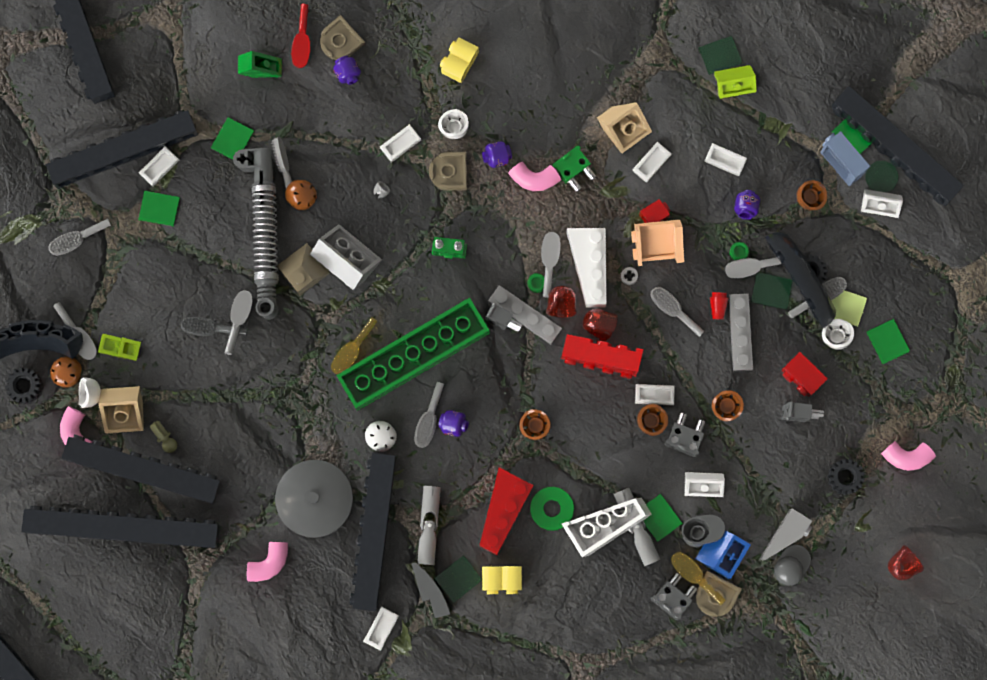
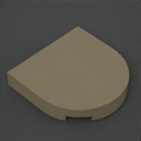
M341 15L324 28L320 37L322 51L326 56L334 60L343 56L350 57L365 44V41Z
M445 152L433 159L429 166V176L437 188L447 191L467 190L466 152Z
M706 571L696 592L697 605L708 616H723L731 611L742 588Z

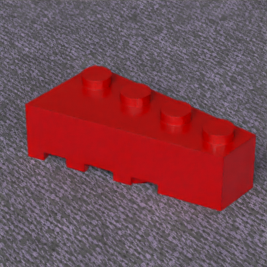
M567 334L561 359L565 360L564 363L569 365L579 363L583 364V367L586 369L594 370L596 367L602 369L604 373L613 374V372L621 373V377L632 379V376L636 377L643 349L636 348L635 352L631 351L628 346L617 345L612 347V344L608 342L597 341V343H593L592 339Z
M500 467L480 542V547L495 555H498L533 488L532 484Z

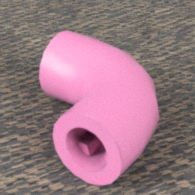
M520 162L508 173L517 184L530 191H544L561 181L559 174L551 165L543 171L535 173L530 171L524 162Z
M71 406L67 407L60 423V434L65 445L68 436L72 438L74 434L82 436L79 427L85 417L84 413ZM85 438L86 442L92 443V441Z
M894 441L881 453L896 468L907 471L920 469L936 457L933 450L925 443L920 444L913 451H905Z
M269 542L268 556L265 560L261 562H248L247 581H264L277 575L286 563L288 543Z

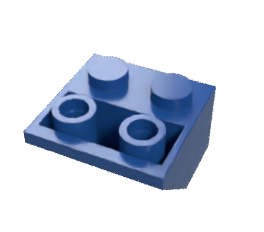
M725 530L720 540L704 544L695 559L727 579H731L751 544Z

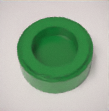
M743 242L734 243L729 251L730 257L734 261L747 258L749 255L748 246Z
M539 273L532 274L527 281L529 290L533 293L542 292L545 277Z

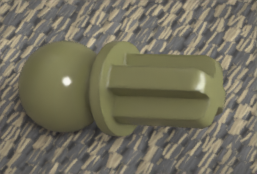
M155 421L150 425L151 430L158 438L157 442L162 441V449L166 453H173L177 449V442L175 439L168 437L171 433L165 430L160 421Z

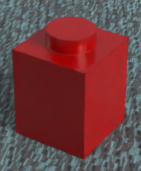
M658 199L642 209L639 215L644 223L661 222L669 219L670 209L665 202L662 203Z

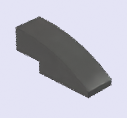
M412 563L422 602L430 600L435 618L450 615L447 602L434 580L417 563Z

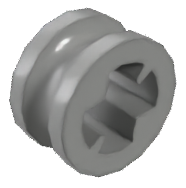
M627 267L622 271L621 279L624 284L632 285L638 280V273L634 268ZM628 271H631V274H635V277H632V281H627L628 278H624Z

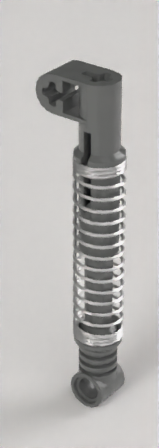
M242 149L234 154V164L243 172H254L252 196L255 199L252 202L255 205L252 208L255 209V212L252 214L255 215V218H253L255 230L253 232L256 235L253 238L259 239V241H255L253 244L259 245V247L253 250L259 251L254 256L260 258L254 260L255 263H260V265L254 266L255 269H260V271L254 272V281L258 288L257 293H260L257 294L259 299H257L255 308L260 316L270 320L275 318L279 311L275 298L276 289H274L278 284L279 275L275 273L278 271V268L275 267L278 265V262L275 261L278 259L275 255L278 253L275 249L278 245L275 243L277 241L275 237L277 235L275 231L277 226L274 224L277 221L274 218L277 215L274 212L277 209L274 207L276 205L274 201L276 199V196H274L276 185L273 182L272 149ZM252 155H254V165L249 162L252 161ZM270 304V311L268 313H264V307Z

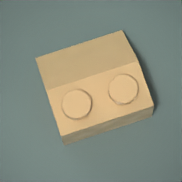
M140 386L101 389L98 404L105 433L144 430L143 401Z

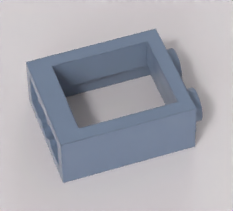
M841 131L837 135L832 133L822 144L823 148L820 153L849 187L870 168V165Z

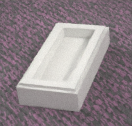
M409 124L381 145L380 149L392 163L420 142L421 138Z
M657 142L634 167L633 172L647 183L672 153Z
M712 143L704 162L740 176L747 158Z
M165 146L139 174L150 185L154 186L179 159Z
M636 384L635 404L674 405V386Z
M381 607L363 642L381 651L399 615Z

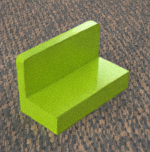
M750 65L714 72L720 99L757 92L756 75Z

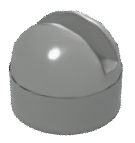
M381 181L374 187V194H379L378 198H384L390 192V188Z

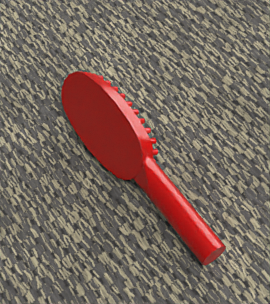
M301 4L299 33L296 34L292 43L291 57L294 66L297 68L305 67L310 55V40L306 34L308 4Z

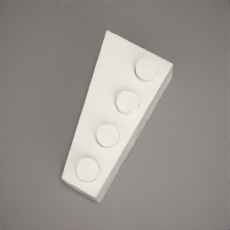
M567 228V237L586 308L606 307L605 228Z
M636 498L563 523L562 525L580 555L586 557L652 514L643 499Z

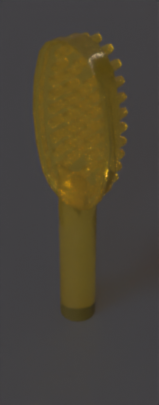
M370 318L353 342H348L338 351L331 364V369L335 374L338 375L352 366L359 354L360 344L377 323L374 318Z
M677 552L672 556L671 562L682 577L691 583H698L720 606L726 601L703 578V572L689 556L681 552Z

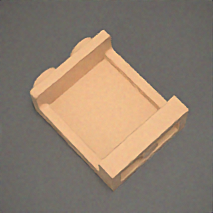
M680 220L634 224L635 231H631L632 243H635L636 249H632L633 260H637L638 266H642L643 261L675 258L676 263L684 262L683 227Z

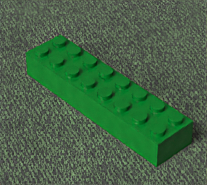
M469 297L336 376L358 411L490 334L489 329Z

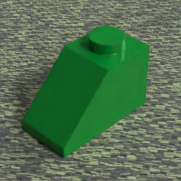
M254 51L244 53L238 56V74L253 78L282 77V58Z

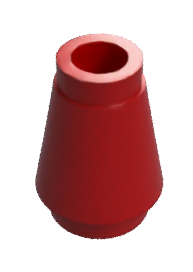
M712 292V297H710L712 319L724 320L729 299L727 298V293Z

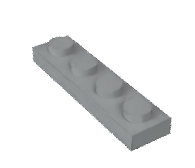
M500 285L488 300L489 303H494L513 313L512 318L522 323L524 327L550 345L562 330L557 324Z
M729 294L733 371L753 370L749 294Z

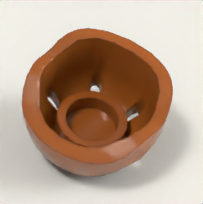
M294 180L287 186L285 198L293 208L306 210L315 203L317 193L315 187L310 182Z
M806 181L797 190V201L804 209H821L827 201L826 188L819 181Z
M60 357L52 364L50 370L51 378L58 386L72 387L79 381L82 367L75 358Z
M722 391L712 401V410L716 417L722 421H732L739 417L743 411V400L734 391Z
M649 404L639 411L637 424L644 433L656 436L666 429L668 416L661 406Z
M529 410L524 413L520 420V431L529 439L539 440L546 437L550 432L551 421L540 410Z

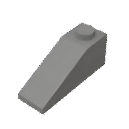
M790 509L761 555L760 560L768 559L802 538L803 535L807 536L812 529V526H810L812 520L796 510Z

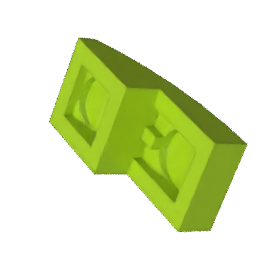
M102 334L97 353L136 361L141 342Z

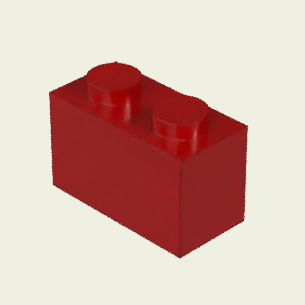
M801 352L781 370L783 377L790 383L793 381L798 386L796 389L799 393L808 397L828 379Z

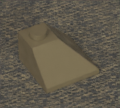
M308 243L277 265L300 296L330 274L325 266L310 255L312 249Z

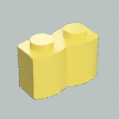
M458 38L457 41L451 43L449 48L450 54L448 57L443 58L440 67H442V74L462 83L479 53V47Z
M522 566L482 567L483 590H487V594H498V590H506V594H518V590H522Z

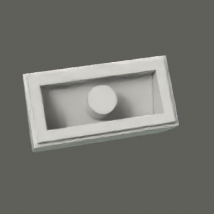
M865 189L861 212L899 218L903 198L897 194Z
M686 472L685 496L724 497V474Z

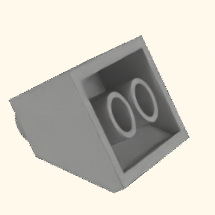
M339 224L317 241L310 254L353 290L360 286L382 261L380 257Z

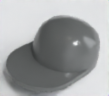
M710 514L689 518L682 526V537L692 547H700L707 543L716 542L725 533V525L722 519Z
M791 545L783 551L774 567L775 578L780 584L793 586L802 579L811 563V557L807 549L800 545Z

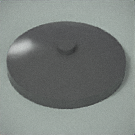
M322 460L303 461L291 467L279 481L275 495L276 509L283 523L293 532L310 538L324 537L337 531L347 521L353 506L352 487L345 474L333 464Z

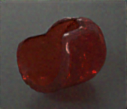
M568 286L554 287L549 293L546 314L558 318L575 316L577 312L574 290Z
M591 309L584 316L583 328L599 341L605 342L614 332L618 317L615 313L602 309Z
M903 545L888 562V570L891 575L901 581L907 580L924 570L921 561L906 545Z

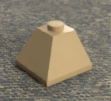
M637 103L613 106L597 117L604 132L621 153H624L652 132Z

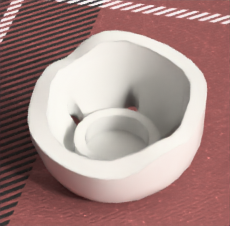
M449 110L439 119V130L449 139H459L468 131V117L460 110Z
M834 319L822 331L823 341L833 349L848 347L854 337L852 325L842 319Z
M87 377L81 379L79 384V405L82 408L92 407L99 402L101 389L96 380Z
M385 421L371 423L365 432L367 444L379 452L389 450L395 444L397 438L395 429Z

